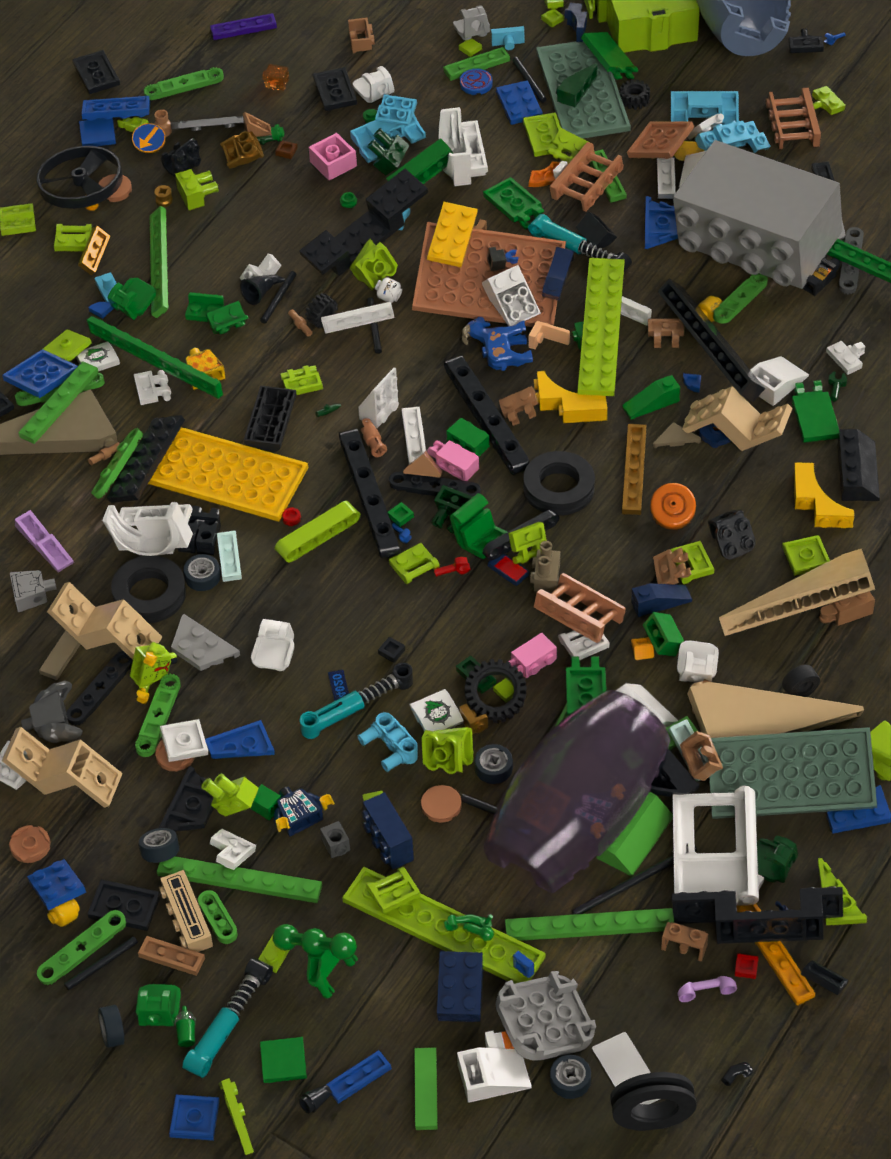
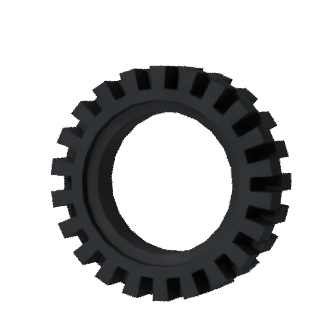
M490 659L489 663L483 661L480 666L477 664L474 667V671L471 670L469 677L466 679L465 699L467 700V705L471 710L475 711L477 717L486 714L488 722L489 720H493V723H497V720L505 722L508 717L512 719L515 713L518 714L520 712V708L523 707L526 699L525 678L523 679L522 672H518V668L515 665L512 667L508 661L503 663L502 659H498V662ZM490 675L504 676L513 685L514 695L512 699L501 707H491L484 704L477 694V687L482 679Z

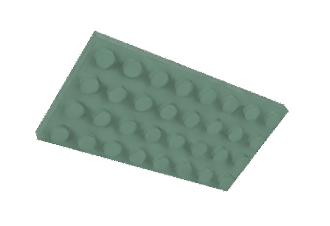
M575 41L536 47V53L561 128L582 139L631 131V125L613 73L607 72L584 42ZM594 63L597 64V78L576 107L557 102L556 88L559 84L561 85L565 78Z
M870 727L711 738L723 769L716 771L709 777L710 793H734L741 786H749L755 791L756 816L877 808ZM732 805L711 806L712 819L735 817V807Z

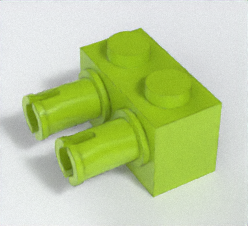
M192 169L175 174L177 189L188 210L205 206V195L219 192L216 181L202 186L199 185L213 181L210 170L197 175L193 173Z
M222 773L215 778L214 782L209 778L201 786L203 790L213 796L211 806L224 816L251 808L259 789L245 777L230 781Z

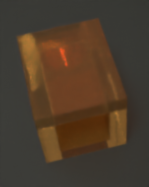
M269 64L267 70H264L262 77L265 80V87L284 91L289 81L288 67Z

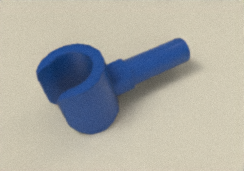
M826 33L825 37L827 39L824 42L833 45L837 39L844 37L845 33L834 36Z
M395 523L392 524L393 529L400 534L398 536L399 540L405 544L408 543L412 538L410 530L407 528L403 530Z

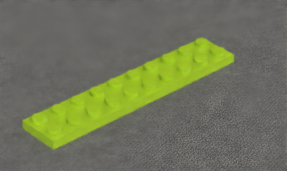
M589 258L578 394L615 395L625 259Z
M366 867L362 868L342 897L344 903L444 951L482 952L483 970L506 981L512 980L514 984L532 980L546 957L545 952L492 928L494 936L490 941H484L479 935L468 932L463 928L465 923L457 924L458 928L454 931H447L444 922L448 920L449 915H455L456 917L465 914L421 893L420 897L383 914L373 896L368 892L366 884L371 881L374 883L385 878V876ZM397 882L391 883V884H389V885H387V886H385V887L379 889L378 891H381V890H383V889H385V888H387V887H389V886H391V885H394V884H396ZM517 951H520L534 962V974L530 978H527L513 967V955Z

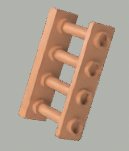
M802 88V95L797 98L774 100L773 92H769V96L766 99V108L769 109L768 115L769 120H772V132H775L774 141L778 143L779 149H783V141L799 139L811 140L813 147L820 146L821 132L809 88ZM795 104L802 106V109L777 111L776 106ZM803 116L805 120L780 122L779 118ZM805 127L808 129V132L783 134L782 129Z
M587 142L550 185L552 199L558 200L562 195H568L580 200L583 211H587L594 205L596 199L603 194L606 187L613 182L616 175L623 170L622 156L618 155L614 161L596 155L593 144ZM593 160L608 166V168L601 172L587 165ZM585 172L598 177V180L595 183H591L579 178L578 175ZM575 183L589 190L584 195L568 187Z
M565 573L560 575L556 590L548 593L540 589L536 594L534 608L596 643L602 640L604 627L610 620L619 624L623 622L626 610L624 606ZM563 593L572 597L567 602L558 599ZM579 602L588 606L583 611L574 608ZM595 611L604 615L599 620L590 617Z

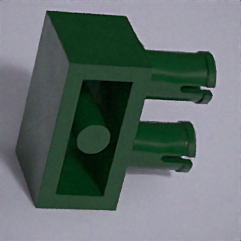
M379 128L373 136L384 146L382 147L373 139L367 148L378 156L373 165L386 176L398 168L410 145L398 134L390 137Z
M442 485L434 500L438 511L431 524L441 529L448 515L454 513L473 496ZM450 523L447 530L453 534L454 530Z

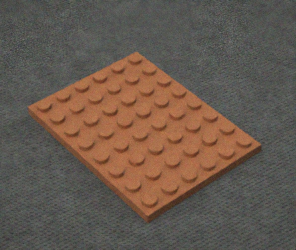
M427 222L412 310L471 319L483 317L485 321L506 323L489 300L482 282L519 265L541 314L524 321L525 326L534 327L536 321L554 326L557 300L543 297L542 290L556 247L565 249L566 241L473 228L461 268L427 260L437 223ZM496 247V250L503 249L504 253L510 250H517L516 255L512 257H519L518 262L515 264L506 262L505 269L491 271L487 260L488 249Z

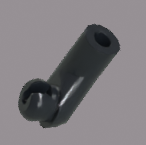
M748 1062L732 1065L721 1081L725 1085L731 1086L738 1075L743 1074L744 1077L751 1076L753 1068L750 1067Z

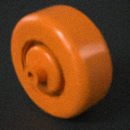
M668 483L662 485L654 492L651 498L650 510L653 519L658 525L666 529L675 530L683 528L691 522L696 511V501L693 493L686 486L678 483Z

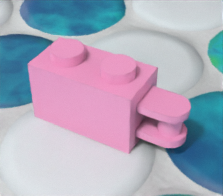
M436 440L433 443L434 446L427 449L428 454L436 459V464L441 469L462 481H468L479 470V457L450 440L446 444Z
M540 633L512 651L511 660L508 662L511 663L512 667L515 665L518 668V672L521 671L523 676L528 678L531 675L537 674L540 669L552 664L557 659V647L543 633Z

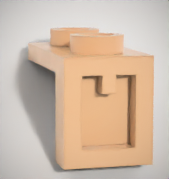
M536 321L529 334V348L536 349L538 344L542 343L543 338L569 345L570 331Z

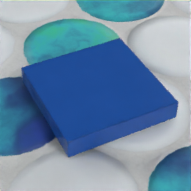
M100 118L93 121H79L82 146L116 144L113 118L109 120Z
M176 1095L169 1133L170 1137L214 1141L220 1102L219 1097Z

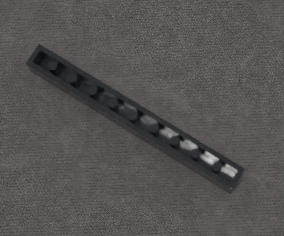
M669 278L659 289L658 293L739 394L754 402L765 390V387L686 290Z

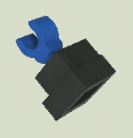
M490 247L487 254L490 270L498 271L505 269L506 262L517 263L519 257H512L516 255L517 250H510L504 253L503 249L496 250V247Z

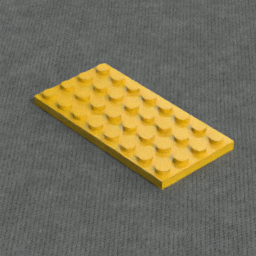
M181 427L148 484L279 522L282 513L289 505L308 470V463Z

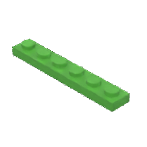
M82 361L18 432L19 437L35 444L98 374V368Z

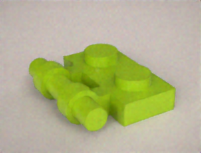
M560 127L552 143L558 148L550 147L547 153L553 155V158H559L569 164L588 141ZM562 149L571 153V156L562 153Z
M306 365L301 369H289L287 372L280 373L285 389L296 390V395L323 389V384L315 365L310 367Z
M537 522L508 533L512 551H519L518 555L513 557L514 564H523L528 562L529 559L537 557V550H540L541 542L547 541L543 522Z

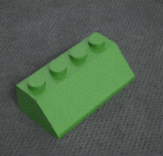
M638 787L597 844V859L632 877L672 821L673 814L657 795Z

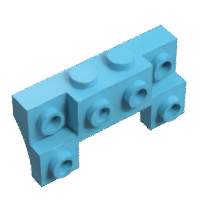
M671 91V122L688 121V118H710L720 113L724 115L722 125H726L731 121L739 122L738 91Z
M413 114L408 126L374 120L350 131L351 139L359 147V153L368 163L376 160L378 157L367 148L368 144L375 139L376 142L383 146L373 136L379 128L390 137H394L397 134L400 137L405 136L411 144L426 138V132L420 126L415 114Z
M731 121L726 125L718 124L713 127L712 131L699 133L695 138L698 147L704 151L708 150L714 140L737 148L743 147L748 143L754 153L762 149L768 150L771 147L764 132H758L754 121L746 123L743 121Z

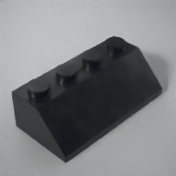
M839 429L837 444L842 501H880L875 441L858 429Z

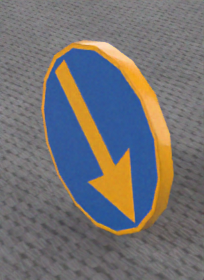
M146 123L134 130L132 142L137 150L143 153H154L163 147L165 133L158 125Z

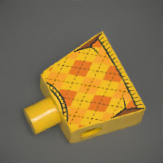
M198 348L190 350V356L186 357L187 365H191L193 368L219 381L225 379L223 364L210 350L207 349L201 352Z

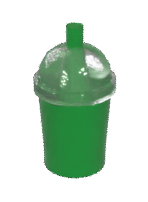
M183 1006L182 1011L177 1014L174 1023L177 1030L178 1045L190 1047L195 1044L196 1018L190 1011H187L186 1006Z

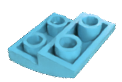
M384 94L382 103L378 107L375 121L408 126L415 112L417 99Z

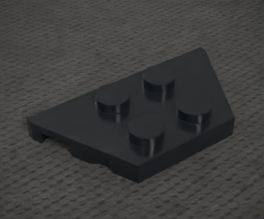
M189 766L159 828H169L175 832L205 828L214 810V807L211 806L213 796L201 788L206 779L203 776L200 777L193 767Z

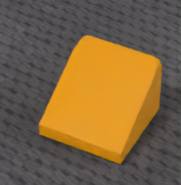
M649 637L631 640L636 660L654 658V646Z

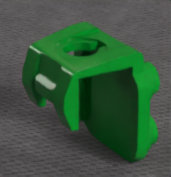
M129 278L124 286L118 282L111 289L107 298L113 308L135 320L137 316L144 314L145 310L155 299L156 290L153 286L139 278Z
M149 984L140 987L136 1007L139 1026L174 1027V1021L178 1018L180 1011V988L175 985Z

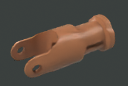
M364 418L362 420L364 427L361 429L363 439L370 446L373 456H383L387 452V446L382 443L381 435L371 420Z

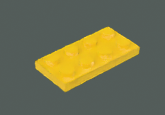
M443 202L427 260L462 268L478 209Z

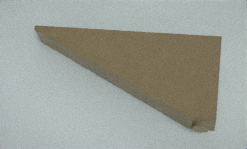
M91 389L80 393L35 444L20 438L18 432L38 410L0 424V455L98 452L105 447L109 448L118 443L116 432Z

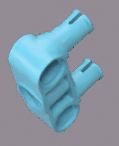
M383 712L378 714L376 721L373 722L371 727L357 735L362 746L376 738H381L387 747L394 752V754L381 761V765L386 772H389L399 764H413L418 759L417 742L390 713Z

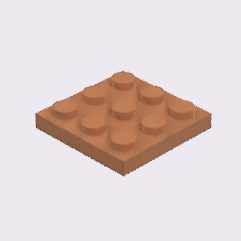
M649 122L627 151L628 157L638 159L672 158L693 130V122Z

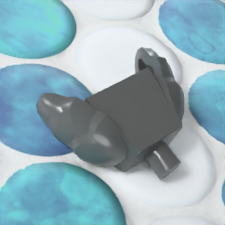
M62 681L52 684L46 690L40 691L34 703L29 707L31 717L21 720L23 729L28 731L34 728L39 737L51 743L70 742L81 737L83 731L78 727L69 725L64 704L72 684L69 681Z

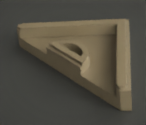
M673 422L653 443V447L657 448L658 446L670 445V447L682 446L685 443L693 442L699 444L701 437L692 432L686 433L682 430L683 427Z

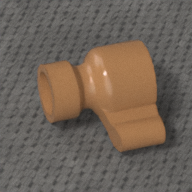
M158 110L154 114L156 120L154 124L161 127L165 137L172 133L168 112L166 110Z

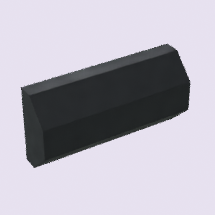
M260 385L244 437V445L271 453L280 450L296 398V390Z

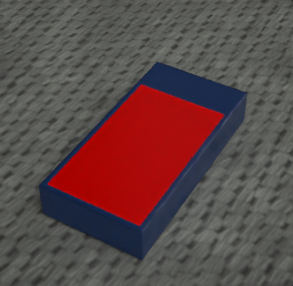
M505 554L488 562L489 568L515 586H518L529 576L527 569L520 564H514L513 560Z

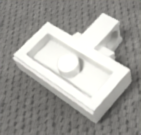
M839 341L826 348L828 355L847 375L862 368L863 363L859 360L860 356L865 353V345L862 342L856 343L853 346H846L842 341Z

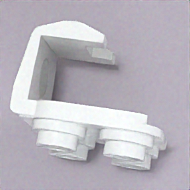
M383 66L378 67L377 72L362 74L361 78L353 82L354 90L368 103L382 98L384 94L389 95L394 92L391 75Z
M263 619L258 633L259 637L256 639L251 655L252 663L258 668L283 671L289 666L295 648L292 627L287 622Z
M697 641L681 643L677 662V671L680 674L679 681L703 682L706 679L712 682V678L715 677L717 672L718 648L713 644Z

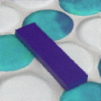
M273 13L210 25L213 40L277 28Z

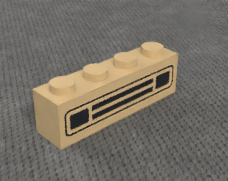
M182 870L160 878L162 886L159 887L162 899L166 898L168 901L165 905L169 916H174L172 923L175 931H180L181 933L179 937L181 946L196 952L213 947L211 934L185 871Z

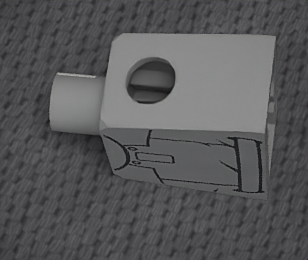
M39 570L10 573L18 612L46 603V592L57 590L55 579L43 581L42 573Z

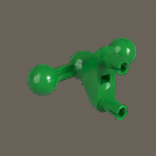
M290 924L279 925L274 930L273 942L277 948L287 951L299 945L308 953L307 980L311 986L316 987L320 991L323 998H330L332 996L331 993L335 992L327 977L339 960H343L348 967L353 966L355 961L358 960V957L355 955L356 941L348 933H338L333 938H327L323 931L312 928L301 934Z

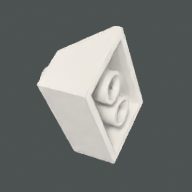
M626 683L611 693V708L623 720L635 715L646 728V732L651 730L656 734L678 721L641 685Z

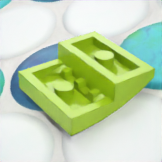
M33 203L0 208L2 236L36 231Z

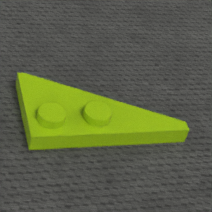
M818 858L821 888L829 886L843 887V917L825 918L826 925L867 923V916L865 913L862 914L856 906V901L848 894L841 881L832 874L829 865L822 858Z
M229 1078L219 1082L221 1090H224L227 1108L238 1132L244 1153L247 1155L254 1151L242 1118L245 1115L242 1103H237L235 1095L238 1094L235 1082H230Z

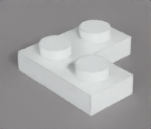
M224 829L219 830L210 840V845L222 850L217 855L216 862L232 870L251 856L256 849L255 844Z

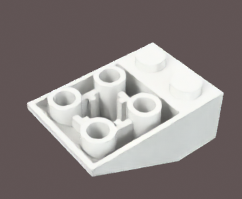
M519 265L482 282L489 300L508 326H514L521 321H526L541 314Z
M782 356L760 362L751 369L752 373L765 387V390L759 397L772 406L796 388L795 383H801L809 377V374Z
M393 368L358 407L360 420L369 418L373 425L378 428L398 408L396 368Z
M474 1048L457 1052L458 1068L468 1103L532 1088L524 1059L515 1049Z

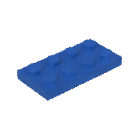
M138 96L83 100L82 120L93 121L98 118L109 120L113 117L128 118L130 116L145 117L149 115L150 97Z

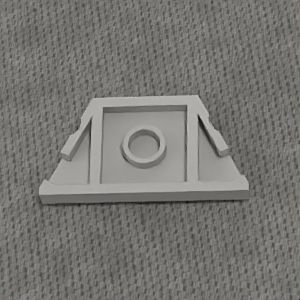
M182 615L171 646L172 652L200 671L212 665L223 663V659L234 656L236 658L240 656L238 649L187 615Z

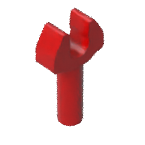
M457 557L454 564L434 569L435 576H440L457 571L462 575L471 569L467 557Z

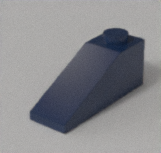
M649 583L632 588L631 603L638 617L692 602L686 585Z

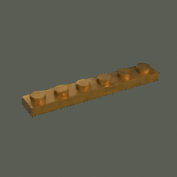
M628 424L622 514L641 515L646 425Z

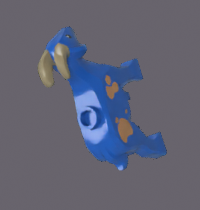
M478 317L470 321L462 329L463 343L465 345L468 344L467 338L469 336L481 341L484 344V347H482L483 358L486 357L488 365L495 370L501 369L504 371L507 366L518 367L525 363L533 362L531 350L520 354L510 349L512 345L527 344L526 336L519 334L522 331H526L524 321L514 326L486 328L490 326V323L485 322L483 317Z

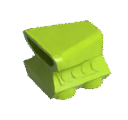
M369 239L350 266V270L359 281L364 282L373 290L379 280L382 281L387 276H393L397 271L398 265L381 242L375 245Z
M884 720L870 732L873 766L879 779L890 781L891 725Z
M472 728L425 730L422 736L423 764L432 771L440 768L449 774L463 773L462 765L469 766L473 762Z

